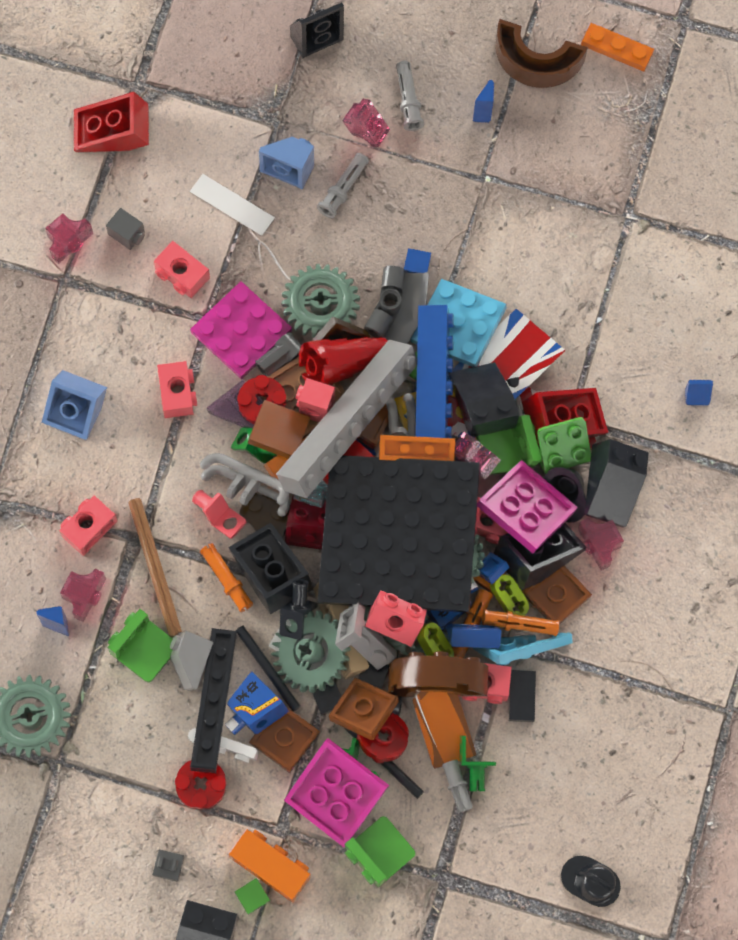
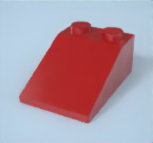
M135 92L74 109L75 152L130 151L149 145V106Z
M596 388L536 392L521 402L524 414L530 415L531 422L535 427V437L538 446L537 431L539 428L582 417L586 421L588 438L608 434Z

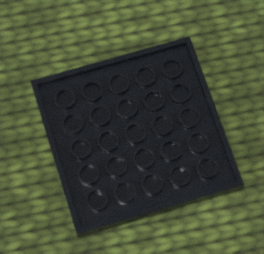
M342 455L328 474L317 602L319 604L350 606L359 602L363 606L372 607L380 590L386 593H392L404 601L417 604L425 610L470 613L480 463L402 458L392 461L379 460V457Z

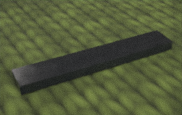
M216 628L211 630L210 641L213 644L206 662L190 771L216 773L237 631Z

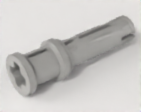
M401 61L396 64L402 95L400 109L404 113L405 118L403 126L405 130L415 131L424 126V120L420 116L421 103L416 98L411 63Z
M356 153L336 185L329 187L327 190L328 194L323 202L318 203L317 209L326 217L335 218L337 209L341 203H345L347 200V192L357 180L366 164H368L369 159L362 153ZM355 169V171H354V173L352 174V176L350 177V179H349L348 181H346L347 178L349 177V175L351 174V172Z

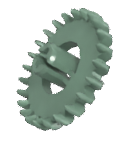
M316 264L314 270L311 266H307V272L298 270L299 277L291 276L290 278L293 283L285 284V288L289 291L282 293V297L287 299L281 302L282 307H287L283 311L284 316L290 315L288 324L296 321L295 331L303 327V336H306L309 330H311L312 338L317 335L332 317L351 324L349 318H357V314L353 310H360L359 304L355 303L360 301V296L354 294L358 292V287L351 286L354 280L352 278L345 279L347 272L338 274V267L331 271L329 264H326L324 269H321L320 264ZM318 285L328 286L336 292V294H330L328 290L318 288L310 296H304L310 288ZM318 301H323V305H319ZM338 304L335 310L328 314L331 306ZM310 306L314 314L310 313L305 307Z
M318 610L316 611V616L313 611L309 612L307 617L304 616L303 637L308 634H314L312 640L302 639L300 641L281 636L278 632L275 633L281 639V642L272 643V645L279 648V651L271 653L272 656L279 657V660L274 662L273 666L282 667L277 672V675H286L283 683L288 684L292 682L290 686L292 689H297L300 686V692L304 693L309 687V691L315 693L318 686L319 690L324 691L326 683L329 686L334 685V677L341 679L339 670H347L343 662L350 660V657L346 656L345 653L349 652L351 647L341 651L335 645L339 620L334 619L331 622V614H325L323 618L322 611ZM289 619L291 626L286 625L287 628L292 632H296V622ZM325 639L328 645V655L325 662L317 669L309 670L312 663H318L323 659L325 650L322 642ZM296 655L300 660H302L300 664L296 658Z
M31 675L27 676L26 682H23L20 676L17 677V684L9 680L7 682L8 689L0 687V692L2 693L0 696V748L8 744L6 749L8 754L16 748L17 757L21 756L23 750L28 758H31L32 750H35L37 755L41 757V748L43 747L50 753V743L59 746L60 744L56 737H66L61 728H70V724L64 721V719L72 717L71 713L64 711L70 707V703L61 702L66 698V694H57L60 690L59 685L50 688L52 684L50 679L42 684L41 676H38L35 682L32 680ZM34 698L45 704V706L39 708L31 703L24 704L18 709L17 714L11 716L13 707L23 699ZM32 712L34 716H32V721L28 722L26 719L28 718L27 714ZM48 716L45 725L35 733L24 734L18 732L13 727L14 725L21 724L27 730H35L41 725L42 717Z

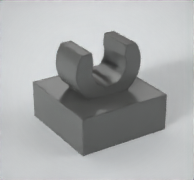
M159 849L152 875L178 882L184 855Z

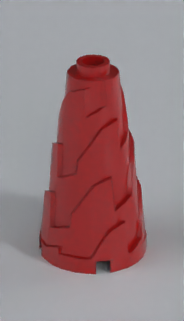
M363 337L347 340V338L336 340L322 339L303 343L299 351V367L305 366L306 372L301 373L304 381L308 378L330 386L333 383L354 377V374L360 373L366 368L388 340L385 338Z

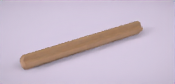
M140 498L130 500L128 504L168 634L173 638L178 633H181L182 630Z

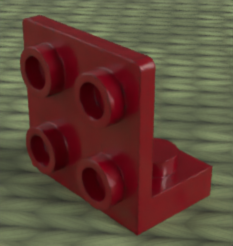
M311 493L308 498L293 494L286 526L285 542L287 545L322 550L327 495Z

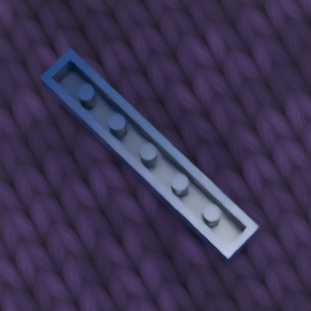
M447 305L418 306L416 437L452 438V427L448 426V418H452L453 409L452 403H448V396L453 395V382L449 381V373H453V358H449V350H453L454 341L453 336H449L450 328H454V315L449 313Z

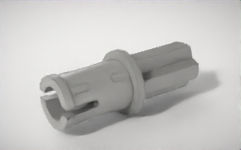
M458 760L444 763L442 767L449 783L448 790L452 791L458 811L465 812L470 810L472 803L466 788L468 783L463 779Z

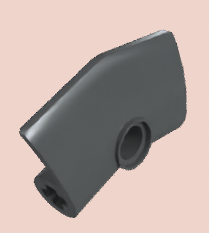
M385 266L383 268L380 300L364 329L375 338H385L408 344L418 327V306L426 305L429 273H404L405 270L399 266ZM394 300L396 305L387 306L384 302Z

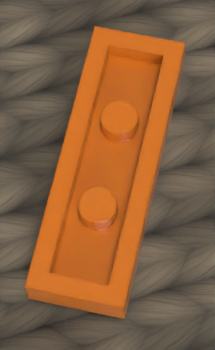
M590 23L581 42V45L588 47V49L643 72L654 52V49L594 23Z
M380 435L379 460L396 461L402 458L454 461V438Z

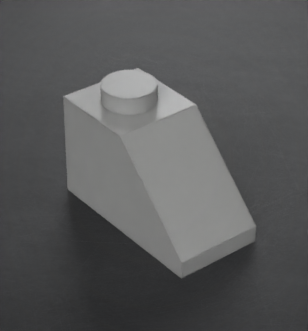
M188 631L178 633V635L173 637L170 644V649H172L170 658L183 688L187 691H192L198 688L213 642Z

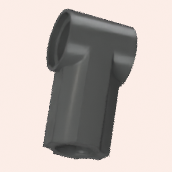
M286 333L275 343L274 348L255 361L256 365L263 375L270 376L278 369L298 358L302 345L291 333Z

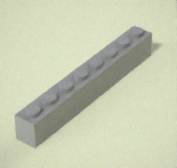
M393 340L387 341L276 473L284 491L308 498L415 369L417 357L412 345Z

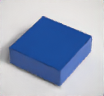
M408 248L404 273L428 272L431 252Z
M490 552L482 560L484 563L483 568L478 570L480 571V577L493 584L510 567L506 561Z

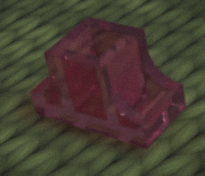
M363 98L359 104L354 103L342 120L353 136L364 139L373 147H379L390 131L369 99Z
M64 213L45 228L48 238L53 242L49 248L51 257L58 264L72 252H77L83 246V242L93 235L92 226L85 218L73 221Z
M465 432L455 442L454 457L458 458L461 462H479V476L485 480L501 461L478 440Z
M588 517L580 521L578 530L584 539L583 544L587 547L585 551L588 555L592 554L601 571L610 567L612 562L611 553L621 548L624 542L613 520L597 524Z
M96 568L87 575H79L73 571L70 572L60 594L63 600L73 604L72 614L75 619L84 622L92 605L96 606L102 595L100 590L106 580L104 572Z

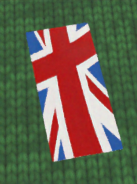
M515 309L497 326L478 366L495 362L505 381L510 378L519 377L517 387L509 386L515 400L565 352V349L518 309ZM459 362L453 368V372L471 368V366ZM449 395L448 403H452L453 416L448 418V426L452 427V435L460 438L456 457L476 437L469 438L463 418L458 417L456 414V409L459 406L457 399Z

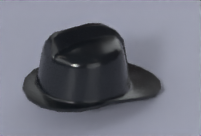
M555 467L550 469L544 479L578 507L566 522L575 523L581 520L585 514L586 504L582 476L570 468Z
M574 856L567 860L562 867L561 880L565 889L589 904L597 907H606L614 903L619 897L621 890L620 880L617 874L606 865L587 856Z

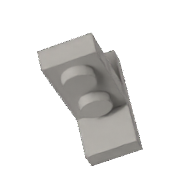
M358 602L340 613L335 645L341 651L350 645L353 646L379 670L397 658V651L376 631L365 627L364 614L366 607Z

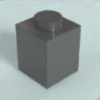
M122 208L106 224L108 235L129 250L134 245H139L144 239L145 230L143 223Z

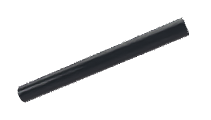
M244 625L240 626L236 630L238 636L293 712L298 710L301 705L286 684L283 683L281 677L277 675L276 670Z
M344 728L353 738H357V733ZM393 761L380 763L416 799L424 793Z

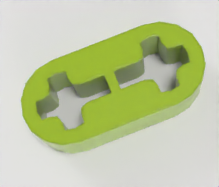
M501 575L493 584H490L493 595L505 613L513 611L512 608L515 606L513 601L520 602L521 604L518 607L519 611H513V614L525 616L528 613V600L511 576ZM500 581L507 582V585L505 586L506 591L499 590V587L501 586Z
M435 623L424 624L417 636V640L426 656H433L434 652L442 651L454 657V651L441 628Z

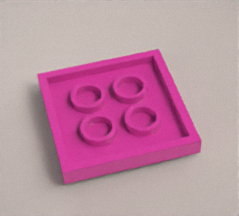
M240 281L190 329V332L242 380L256 366L255 361L274 348L275 343L283 335L291 333L292 327Z
M522 460L477 503L478 508L531 553H534L578 508Z
M328 738L324 741L284 801L345 848V843L356 834L389 785Z

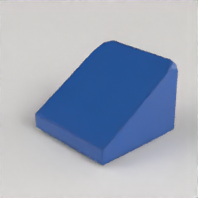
M689 380L685 388L686 405H709L713 381Z

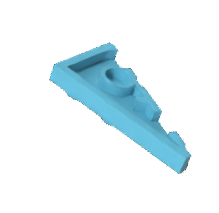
M570 632L558 633L557 636L551 635L552 638L545 640H536V635L501 637V644L498 649L473 648V650L494 661L497 665H508L511 661L528 659L534 654L573 642Z

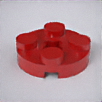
M258 375L245 382L239 390L237 400L240 413L252 424H255L262 404H256L258 402L257 397L266 396V401L286 408L285 390L273 378Z
M393 713L379 731L382 734L387 733L389 735L387 741L380 740L378 738L379 733L373 741L357 734L360 748L376 763L389 762L399 758L408 745V727L398 715Z
M191 760L186 762L179 769L175 778L176 792L179 799L184 805L192 809L206 810L213 808L225 795L226 777L224 771L218 764L216 773L190 771ZM197 778L208 780L205 783L207 786L205 790L202 788L196 790L194 788Z

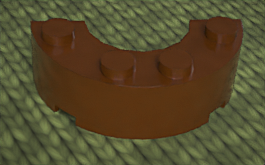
M499 19L495 42L496 55L505 72L516 81L531 87L549 88L569 81L582 68L588 47L565 41L562 47L555 52L547 54L536 53L523 43L521 25Z
M442 651L434 652L433 656H424V653L410 652L409 657L397 658L390 662L388 693L402 696V698L414 697V694L420 692H448L463 697L487 696L489 666L481 663V659L478 657H451L449 653Z

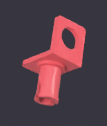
M199 490L193 496L192 502L203 509L210 524L228 538L233 539L247 523L245 518L229 508L220 493H217L212 498L203 490ZM229 518L237 520L236 526L232 529L224 528V523Z

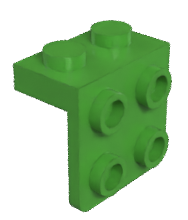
M530 415L520 416L516 428L476 437L484 469L488 475L508 473L521 460L531 468L542 461L540 447L535 437V427L531 422Z
M578 417L538 429L537 435L542 459L539 465L545 474L555 467L569 468L590 462L591 450L584 418Z
M139 609L136 614L132 612L124 622L126 626L120 633L115 632L108 641L109 646L107 648L110 655L145 682L149 683L153 681L171 659L172 649H170V644L173 638L149 620L148 614Z
M385 816L380 817L357 838L354 839L352 837L345 843L347 851L344 854L353 865L358 863L363 869L361 874L370 885L374 883L378 888L415 857V850Z

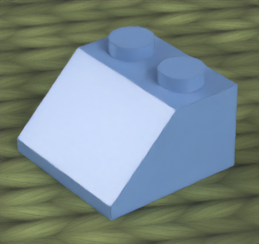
M290 137L260 147V172L303 189L314 168V146L306 139Z
M62 370L51 382L41 423L87 440L102 409L107 387Z

